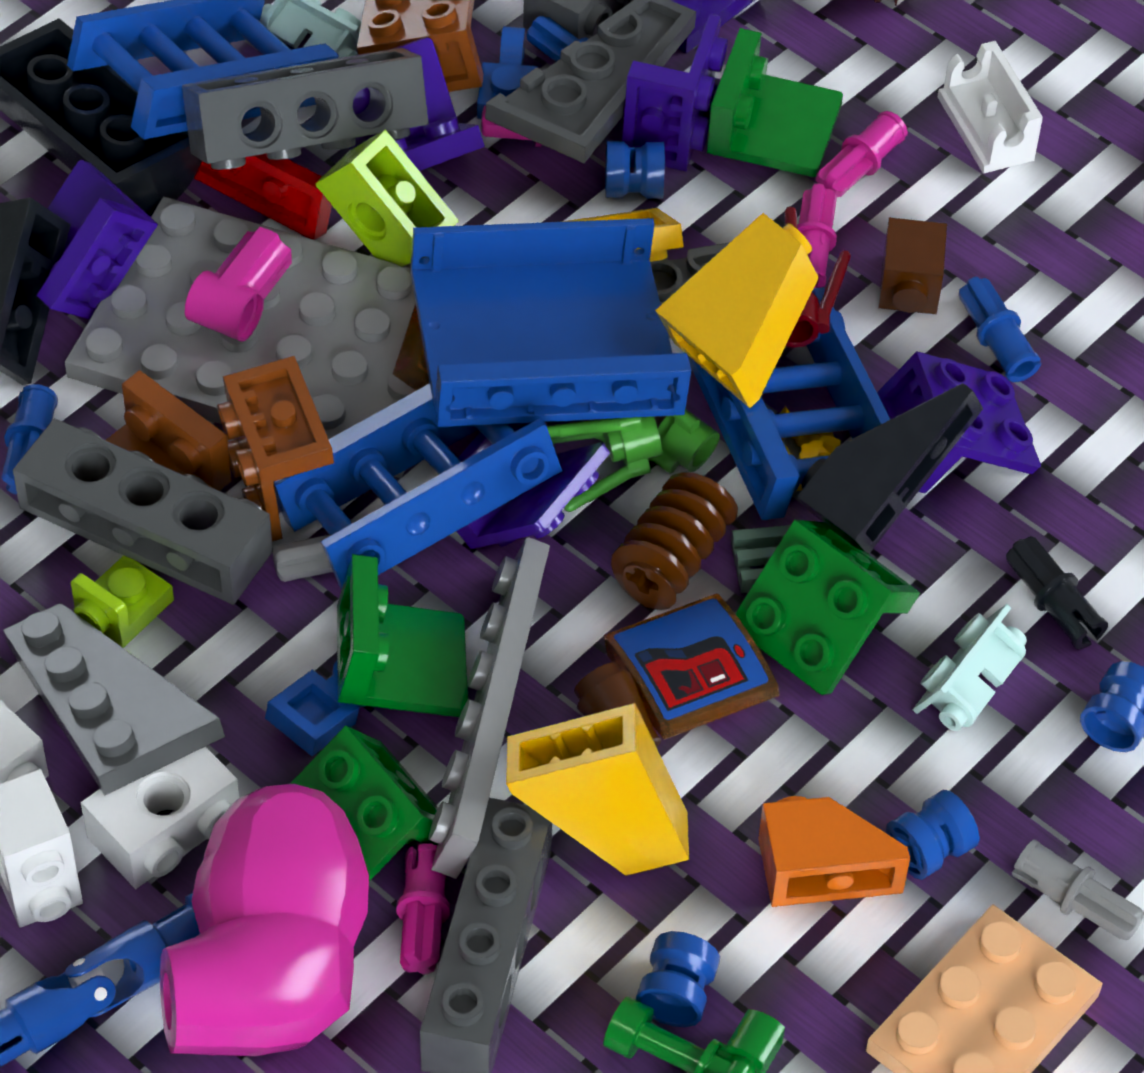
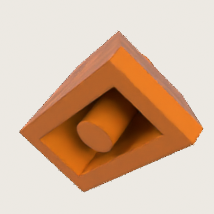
M789 796L777 802L763 803L758 840L772 907L903 893L910 855L908 847L830 797L807 799L802 796Z

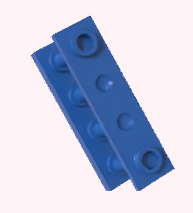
M170 0L76 16L67 66L72 71L109 65L138 93L131 128L144 140L188 131L182 85L337 59L339 55L326 43L290 50L260 22L265 0ZM247 40L263 55L245 58L230 43ZM202 48L217 64L200 67L183 51ZM156 56L171 72L152 75L137 60ZM314 97L303 101L299 108L316 105ZM251 108L245 113L243 119L261 116L260 108Z
M824 287L814 288L812 291L818 298L819 305L825 292ZM834 307L830 313V331L825 334L819 333L818 337L811 344L806 345L815 364L774 368L762 393L827 387L836 405L834 408L774 414L771 409H767L762 397L751 408H748L688 356L691 369L761 520L784 518L793 492L798 489L799 484H802L807 471L819 459H827L829 457L796 459L794 455L788 454L781 438L848 430L853 439L891 420L845 331V323L841 313L835 310Z
M429 383L330 438L329 442L334 459L333 464L274 481L276 500L284 520L294 532L317 520L330 535L320 542L337 582L342 589L352 554L377 557L378 575L562 472V468L546 423L541 418L516 432L508 424L437 427ZM479 430L492 445L461 462L448 446ZM425 459L439 475L406 492L394 476ZM372 490L384 506L352 523L339 507Z

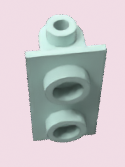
M276 0L273 5L268 3L263 6L260 22L287 45L297 49L307 33H309L311 37L304 47L326 43L339 55L338 58L358 55L356 49L361 21L348 11L337 8L333 13L320 6V0Z
M1008 604L1004 605L987 619L980 613L976 614L954 638V642L961 648L952 659L947 655L942 657L921 680L920 684L927 691L912 709L916 714L932 704L940 711L939 719L942 724L950 730L959 731L962 727H969L975 722L977 716L996 693L979 677V674L981 673L997 688L1003 684L1026 654L1024 645L1027 639L1023 632L1012 626L1006 627L1001 623L1011 609Z

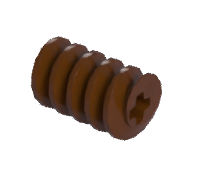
M681 472L672 475L662 486V491L651 501L649 508L639 517L637 525L625 536L624 543H621L612 554L611 567L614 577L622 589L635 601L647 608L656 610L670 609L676 603V594L682 593L689 585V576H694L700 570L701 559H706L714 550V542H718L725 535L726 525H730L737 518L738 506L734 498L723 486L700 474Z

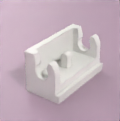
M992 41L981 44L976 55V65L967 71H963L965 68L964 62L959 54L954 55L947 66L944 88L938 90L937 97L982 173L1034 161L1043 117L997 42Z

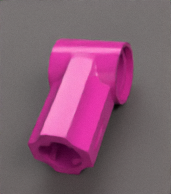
M259 227L254 232L247 231L215 273L206 270L195 279L185 302L184 314L186 319L240 342L246 341L253 334L260 321L264 308V299L292 264L291 249L280 240L277 233L269 229Z

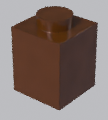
M889 217L883 253L878 308L937 315L944 275L947 223Z

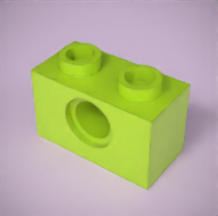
M386 129L348 151L315 183L317 188L375 258L395 263L401 267L411 263L413 228L455 226L459 222L457 217Z

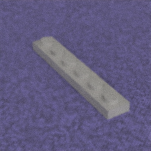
M526 537L515 559L507 556L503 558L496 573L492 592L501 595L499 604L493 602L490 606L480 633V639L489 642L486 652L482 650L479 652L467 684L468 687L477 690L474 701L467 700L455 730V737L464 739L462 750H455L453 752L442 781V788L451 790L449 802H441L429 832L428 840L438 843L431 870L455 879L459 876L479 841L550 545L530 537Z

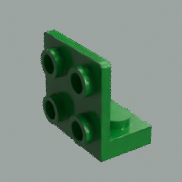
M740 28L711 104L707 153L816 177L821 168L842 105L843 93L766 75L768 58L759 56L762 33Z
M794 519L732 619L744 637L821 695H829L839 683L882 614H908L921 592L826 522Z
M352 554L337 604L338 702L460 717L468 700L464 616L455 612L387 604L388 586L378 584V558Z
M346 725L290 783L322 791L344 810L358 838L369 874V882L406 843L412 845L417 840L424 844L438 845V843L428 840L430 828L438 809L437 805L381 741Z

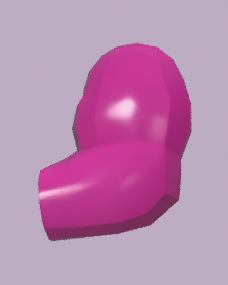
M297 784L265 786L237 799L214 824L204 853V860L197 871L191 901L200 934L189 940L166 947L161 953V1008L165 1038L170 1053L260 1056L295 1050L307 1045L349 1011L354 972V945L368 914L369 874L358 838L344 810L324 792Z

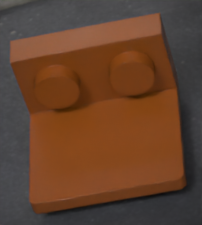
M365 0L357 42L358 55L390 50L421 38H430L433 41L449 92L482 87L484 74L471 31L474 0Z
M295 356L223 376L227 402L217 404L224 433L227 435L228 440L234 439L228 441L232 474L234 478L242 477L246 488L242 489L243 498L254 502L263 511L270 513L272 542L283 539L274 481L334 463L331 444Z
M140 370L122 383L125 405L124 420L126 424L105 441L128 451L142 452L155 463L182 475H194L203 480L209 487L218 491L231 482L228 439L224 432Z

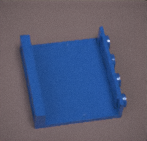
M653 218L413 228L410 274L437 427L532 423L539 418L544 422L685 415L692 370L687 353L673 354L668 332L655 311L661 304L650 264L655 225Z

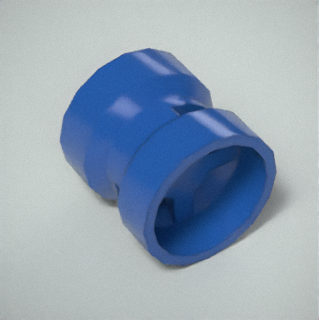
M606 141L605 198H624L628 193H641L646 199H663L665 176L664 142H646L642 147H629L624 141ZM630 167H634V173H630Z
M1119 661L1113 663L1100 681V694L1093 695L1080 714V723L1085 733L1102 747L1126 753L1135 750L1144 737V666L1133 662Z
M944 789L925 800L920 812L916 814L905 812L887 823L886 834L908 847L910 862L907 873L920 880L941 869L944 858L949 855L960 857L978 846L980 840L977 824L968 807L957 795Z
M677 931L661 933L656 938L650 954V964L653 967L652 972L642 978L636 1000L654 1009L653 1019L660 1023L673 1027L695 1026L701 1021L707 1003L704 988L714 981L720 964L721 956L717 949L708 941L696 935Z

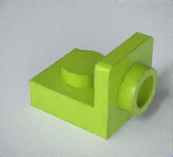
M124 555L95 582L82 573H79L70 582L75 607L74 613L122 648L174 601L171 584L139 562Z

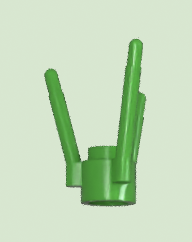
M685 408V415L666 416L661 422L658 431L662 445V455L648 460L656 463L669 474H672L679 464L689 472H694L710 458L718 445L720 434ZM604 437L595 438L605 442Z
M654 417L600 419L547 426L553 444L604 437L606 447L610 451L609 457L611 461L623 460L625 463L624 467L596 482L582 494L573 497L564 507L567 512H572L584 504L595 500L631 478L651 473L648 459L662 455L660 435Z

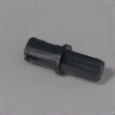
M1030 536L1025 539H1019L1013 544V547L1006 554V560L1035 595V607L1039 611H1048L1070 638L1072 645L1077 650L1092 645L1086 636L1087 631L1079 622H1082L1096 640L1101 638L1108 628V622L1097 613L1078 590L1077 577L1073 573H1064L1035 537Z

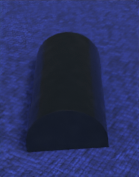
M60 18L0 46V110L70 170L74 168L79 160L90 162L149 216L153 215L163 196L177 200L191 184L202 160L191 154L188 131L143 140L131 128L138 93L109 65L72 71L67 66L74 30Z

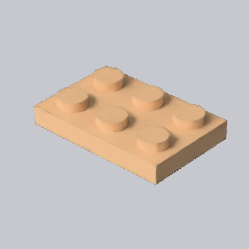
M992 904L869 1037L866 1052L893 1073H1032L1099 997L1103 983Z

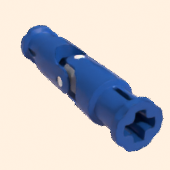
M193 892L185 896V905L152 924L147 920L141 921L71 963L64 973L35 982L5 1000V1008L0 1011V1067L29 1050L35 1054L40 1053L78 1029L89 1017L102 1015L160 983L162 950L200 934L191 902ZM123 959L124 972L115 986L112 980L104 975L99 966L111 960Z

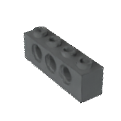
M404 48L182 85L191 154L207 164L211 163V168L218 170L244 166L246 164L245 157L266 154L268 159L273 160L294 158L301 155V147L321 144L322 148L327 150L345 149L356 145V137L377 135L385 129L393 139L405 138L410 135V128L429 125L422 58L420 55ZM368 88L370 91L369 105L363 112L355 114L353 111L354 97L360 90ZM314 97L316 102L315 114L308 122L299 124L297 117L299 106L306 99ZM259 107L261 121L254 131L244 134L241 126L243 116L251 108Z
M54 418L13 469L20 509L232 605L236 603L273 552L270 513L263 511L254 502L244 498L236 499L209 487L203 480L194 475H182L159 465L142 452L128 451L103 440L95 432L85 427L76 428Z
M489 797L479 841L469 858L420 1029L421 1071L429 1073H492L551 855L552 823L528 805Z

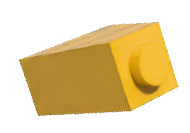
M764 213L757 217L655 310L674 344L687 353L690 358L748 408H751L759 401L819 278L808 257L812 247L804 235L789 223L783 228L780 227Z
M635 703L507 737L506 785L511 794L625 876L689 860L688 812Z

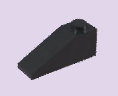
M31 197L0 203V371L22 385L31 384L50 309L37 297V294L49 277L53 265L64 253L71 225Z
M962 383L837 446L827 459L821 458L810 467L802 481L803 490L797 497L811 514L822 522H826L869 554L981 413L983 407L973 390Z

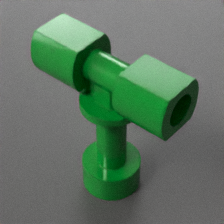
M627 996L620 1003L609 1023L603 1045L628 1059L632 1058L640 1048L688 1073H766L782 1046L785 1026L768 1014L748 1009L727 1045L713 1039L706 1049H703L652 1024L654 1009Z

